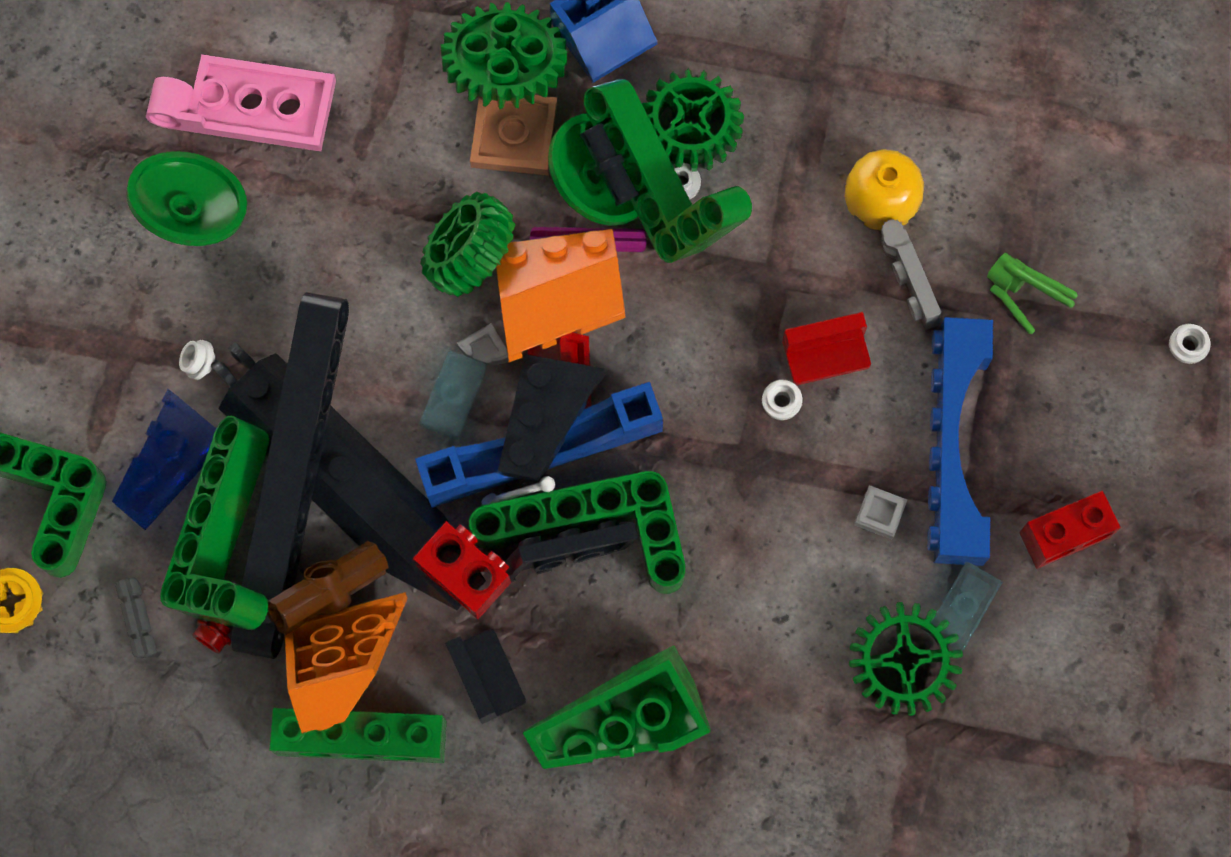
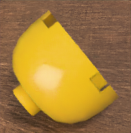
M882 149L869 152L856 162L847 177L844 197L848 210L853 216L856 215L858 219L865 222L864 225L868 228L881 230L882 225L888 219H898L899 222H902V225H905L909 222V219L915 216L923 201L924 181L919 167L910 157L898 151Z

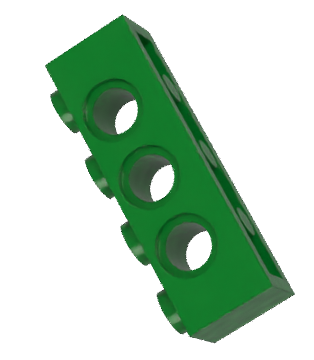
M273 708L269 751L277 756L444 763L447 721L443 715L351 711L342 723L334 724L326 730H312L301 733L294 709Z

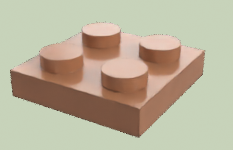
M535 95L534 104H530L523 98L520 99L519 108H515L511 101H506L503 109H499L496 100H492L489 105L484 107L483 97L479 96L470 157L471 168L548 176V153L554 136L558 105L557 97L547 96L545 98Z

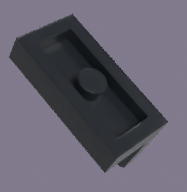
M488 629L464 641L459 636L445 643L482 724L526 703V698L494 629Z

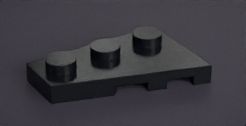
M525 354L498 468L499 474L539 482L565 442V436L577 417H580L586 407V402L594 388L600 384L606 374L605 369Z
M610 520L595 526L594 531L581 533L580 528H573L557 534V538L543 541L541 536L525 539L518 543L519 547L505 561L509 566L506 573L509 575L511 582L516 581L515 577L523 570L534 568L538 575L552 571V568L566 563V558L571 557L574 563H580L624 550L638 538L634 522L619 525L618 520Z

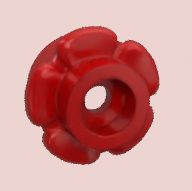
M202 619L197 620L198 627L192 636L202 645L220 654L225 645H231V639L227 636L231 630L226 625L211 621L206 622Z

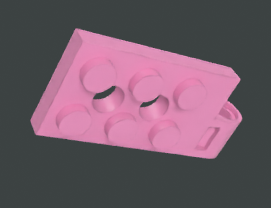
M201 54L194 89L186 82L171 77H158L154 80L146 119L157 126L168 129L321 151L336 78L334 74ZM247 95H260L262 97L260 105L254 109L242 107V101ZM287 100H296L300 103V107L294 114L285 115L279 111L281 104Z

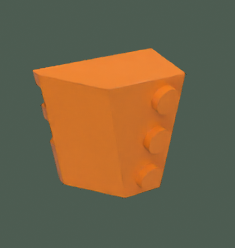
M613 229L510 242L507 246L509 249L508 253L504 254L500 260L501 265L496 266L509 362L522 358V351L540 345L542 349L557 344L556 338L576 332L582 335L626 318Z
M406 592L347 607L331 615H318L285 635L287 689L301 733L312 730H326L334 724L342 723L346 720L376 675L407 602Z

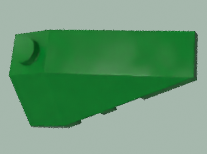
M673 645L639 662L524 730L523 735L542 768L547 769L590 763L594 759L613 756L625 758L632 757L635 753L656 750L659 753L674 751L710 733L711 728L695 682L676 647Z

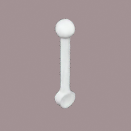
M544 476L536 484L497 496L494 493H490L483 498L482 505L515 499L540 490L551 492L555 488V481L550 476Z

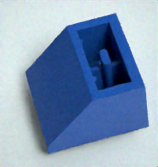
M554 0L550 3L552 26L560 29L561 38L566 39V46L592 83L657 45V39L639 0Z

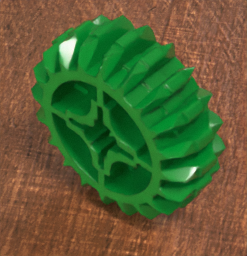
M689 68L685 71L684 78L681 79L673 71L670 74L669 84L659 78L656 82L657 91L649 89L646 93L647 102L642 103L670 161H675V168L683 167V163L690 164L691 171L696 172L698 164L703 163L704 167L710 171L713 168V158L723 164L727 157L726 151L733 153L736 150L737 142L735 140L740 139L743 133V129L739 125L744 122V114L738 111L741 107L739 98H731L733 96L731 85L720 89L722 80L719 76L710 82L707 80V72L705 70L697 78L692 77V72ZM688 98H694V99H699V100L692 101V100H689ZM669 106L674 120L670 122V128L664 131L659 119L664 110ZM717 111L721 116L723 126L714 136L710 132L711 126L708 122L712 120V114ZM690 118L691 121L688 124L684 122V119ZM696 119L698 123L692 124V120ZM690 141L695 144H684L683 142Z
M475 192L471 196H464L460 203H453L451 210L448 213H443L441 221L435 224L433 233L427 236L429 241L422 250L424 256L420 262L422 274L439 291L445 292L448 295L453 294L457 297L464 293H471L475 286L481 287L484 279L492 276V271L497 265H501L500 260L509 251L507 246L514 238L512 234L515 228V223L512 221L513 214L508 211V208L494 196H489L487 193Z
M897 602L896 616L891 617L889 609L883 606L880 608L881 616L884 619L882 622L878 623L872 615L866 617L867 623L873 628L870 633L860 627L856 629L855 633L865 639L864 645L858 643L850 644V650L862 653V659L850 660L849 667L863 668L864 673L853 677V681L855 684L862 683L865 680L869 682L870 686L862 692L864 698L871 696L874 691L881 695L877 699L875 707L881 709L886 699L893 701L891 714L897 715L900 703H907V713L909 716H913L916 712L914 702L921 701L924 711L929 712L932 710L931 703L928 700L929 696L933 695L940 703L946 701L944 694L938 690L941 685L949 690H955L957 685L946 677L948 672L955 675L962 673L961 667L950 665V659L961 658L963 651H949L948 644L956 642L959 637L955 633L944 638L941 632L950 625L947 619L941 621L937 627L931 623L936 616V610L930 609L925 619L918 617L921 610L919 603L913 604L911 615H904L905 607L903 602ZM908 624L920 627L928 632L937 643L939 649L922 650L915 647L910 638ZM896 625L897 643L895 649L886 654L870 656L871 648L876 638L886 629ZM902 637L905 638V644L910 654L928 657L918 659L917 665L911 663L913 669L909 670V681L906 680V672L903 670L902 664L894 663V661H883L884 659H893L894 653L900 655L898 649L903 646ZM941 662L938 675L933 683L925 690L916 693L915 672L917 668L924 664ZM872 668H892L896 670L901 678L903 694L893 692L884 687L875 677Z

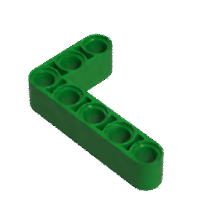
M618 79L587 89L584 95L585 110L593 126L601 123L604 125V130L617 155L622 154L625 162L622 164L636 191L639 193L638 196L631 199V202L657 254L664 262L672 263L702 252L748 220L752 213V202L748 193L739 186L702 197L692 205L635 89L629 81Z
M227 416L218 424L162 585L160 597L164 606L197 619L247 630L256 629L265 620L268 612L266 596L241 585L226 581L224 577L268 449L269 435L266 431L234 416Z
M0 433V458L7 450H15L14 457L9 463L0 464V477L52 492L32 546V559L39 568L49 575L58 578L66 577L74 572L79 563L106 489V477L86 457ZM53 460L51 471L46 475L38 476L39 466L45 461ZM91 471L92 476L89 483L82 487H76L77 477L83 472ZM77 509L78 513L75 521L70 525L63 526L61 523L63 515L68 510ZM62 547L63 556L60 561L52 565L48 564L49 553L54 548Z
M644 471L478 507L469 519L470 531L478 539L476 544L484 549H497L516 545L525 539L541 536L543 539L554 537L563 531L573 528H580L581 531L592 529L598 524L610 520H618L620 523L635 519L651 587L662 594H671L682 586L685 579V561L668 486L665 479L654 471ZM644 486H653L659 490L660 496L652 502H647L638 496V491ZM613 494L620 499V504L613 510H605L598 505V500L603 495ZM572 502L580 507V512L576 517L566 519L558 514L559 507L564 503ZM525 511H534L540 515V519L535 526L524 527L518 523L519 516ZM484 520H496L500 524L498 531L491 536L480 534L478 527ZM660 524L668 529L669 536L662 541H654L648 537L647 529L652 525ZM669 563L677 568L678 576L671 581H663L657 577L655 573L656 568L661 564Z

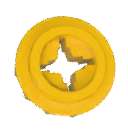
M5 568L0 570V604L7 599L8 588L15 596H22L24 599L15 603L14 616L5 606L0 607V633H18L25 627L33 625L38 613L43 611L41 604L44 593L37 579L28 572L17 568Z

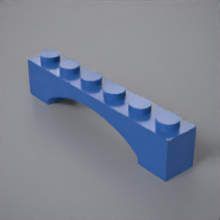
M945 317L939 330H934L932 335V354H938V369L932 370L931 392L938 393L937 408L932 407L930 431L937 432V446L930 448L929 470L936 471V486H930L928 509L929 511H935V526H929L927 547L928 551H934V563L983 566L990 558V517L981 516L969 494L964 479L959 453V422L963 401L971 379L978 370H986L993 359V320Z
M647 382L611 394V397L584 409L580 417H577L565 436V442L548 469L663 432V417L651 383ZM506 437L456 448L452 446L415 458L431 507L433 508L518 480L519 478L503 476L498 472Z

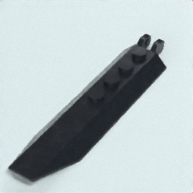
M234 342L228 349L232 357L237 362L242 363L248 371L237 380L222 362L215 360L211 364L213 371L230 387L218 409L226 417L234 416L266 431L269 435V445L266 452L268 457L287 363L277 353L256 363ZM330 406L312 501L357 545L360 546L367 541L376 544L381 553L386 557L389 567L386 569V573L458 611L462 606L416 567L413 557L446 521L449 523V521L437 507L432 508L429 500ZM453 545L446 546L440 551L438 559L444 563L455 562L459 558L461 550ZM481 572L474 574L470 579L469 586L475 590H479L486 582Z

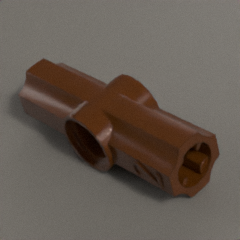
M367 541L337 560H324L311 565L304 572V580L268 601L267 614L269 619L274 623L279 632L287 635L319 614L331 615L344 610L352 602V594L386 574V569L389 567L385 555L381 553L376 544Z

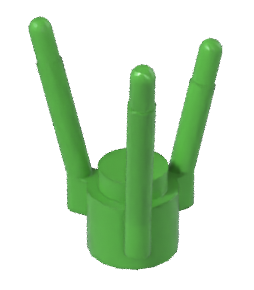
M1007 252L996 261L987 275V278L994 283L990 291L1002 300L1028 334H1033L1035 329L1007 294L1008 290L1015 294L1027 282L1070 308L1075 305L1072 299L1078 296L1076 291L1026 266Z

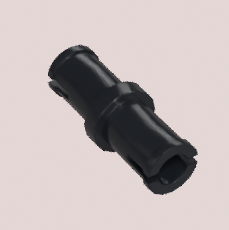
M602 123L580 134L596 164L594 171L597 176L601 175L615 201V205L619 206L638 196L639 193L636 191L622 164L625 162L622 154L617 155L604 130V125Z

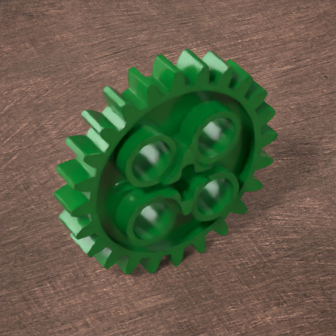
M506 2L503 10H498L494 3H490L489 11L484 12L477 6L475 7L474 17L462 13V24L452 22L451 32L444 33V44H441L442 70L447 72L448 83H456L457 93L468 90L469 101H473L480 96L483 97L484 107L489 105L492 100H496L499 109H503L506 101H511L515 108H519L520 99L524 98L530 104H534L535 93L546 98L548 96V87H558V78L564 77L565 66L567 65L566 39L561 38V32L558 27L552 28V19L550 17L539 20L540 10L538 9L530 14H526L524 4L515 11L511 10L510 3Z

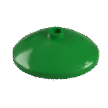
M580 114L570 118L556 131L549 146V169L558 192L572 209L595 223L615 226L633 221L638 217V214L631 200L616 206L601 175L597 176L594 171L596 164L583 139L580 137V134L594 127L588 114Z
M171 151L150 156L134 168L127 184V202L134 217L148 231L172 243L187 246H205L221 242L232 236L240 228L245 218L247 197L240 181L222 164L203 155Z

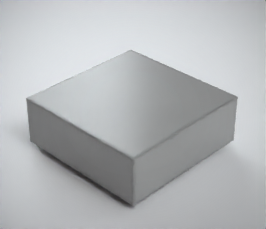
M869 485L854 526L892 540L907 499Z

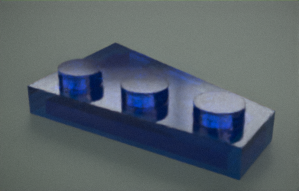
M167 389L162 399L164 405L156 421H151L145 433L148 438L139 456L133 458L112 500L119 509L144 530L153 523L203 468L216 430L211 423L169 389Z

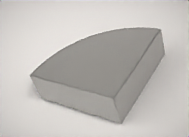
M491 323L457 342L459 350L476 363L499 365L509 362L507 348Z

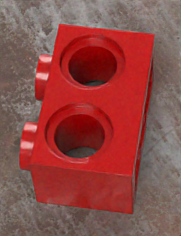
M1102 490L1028 521L1019 534L1036 569L1111 538L1121 526Z
M446 521L413 557L416 567L479 620L511 584L510 577L506 573L509 566L494 552L490 551L486 556L475 546L478 539L460 524L455 529ZM453 545L461 550L460 556L455 562L444 563L438 559L440 551L446 546ZM478 572H486L492 577L491 584L484 590H475L469 586L471 577Z

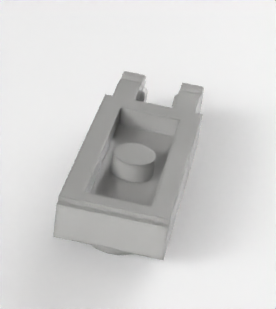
M888 219L882 225L881 245H883L886 256L897 261L892 263L893 271L899 285L906 284L911 297L907 299V303L912 317L915 321L921 319L925 330L939 326L941 310L908 233L904 229L902 222H899L898 219Z

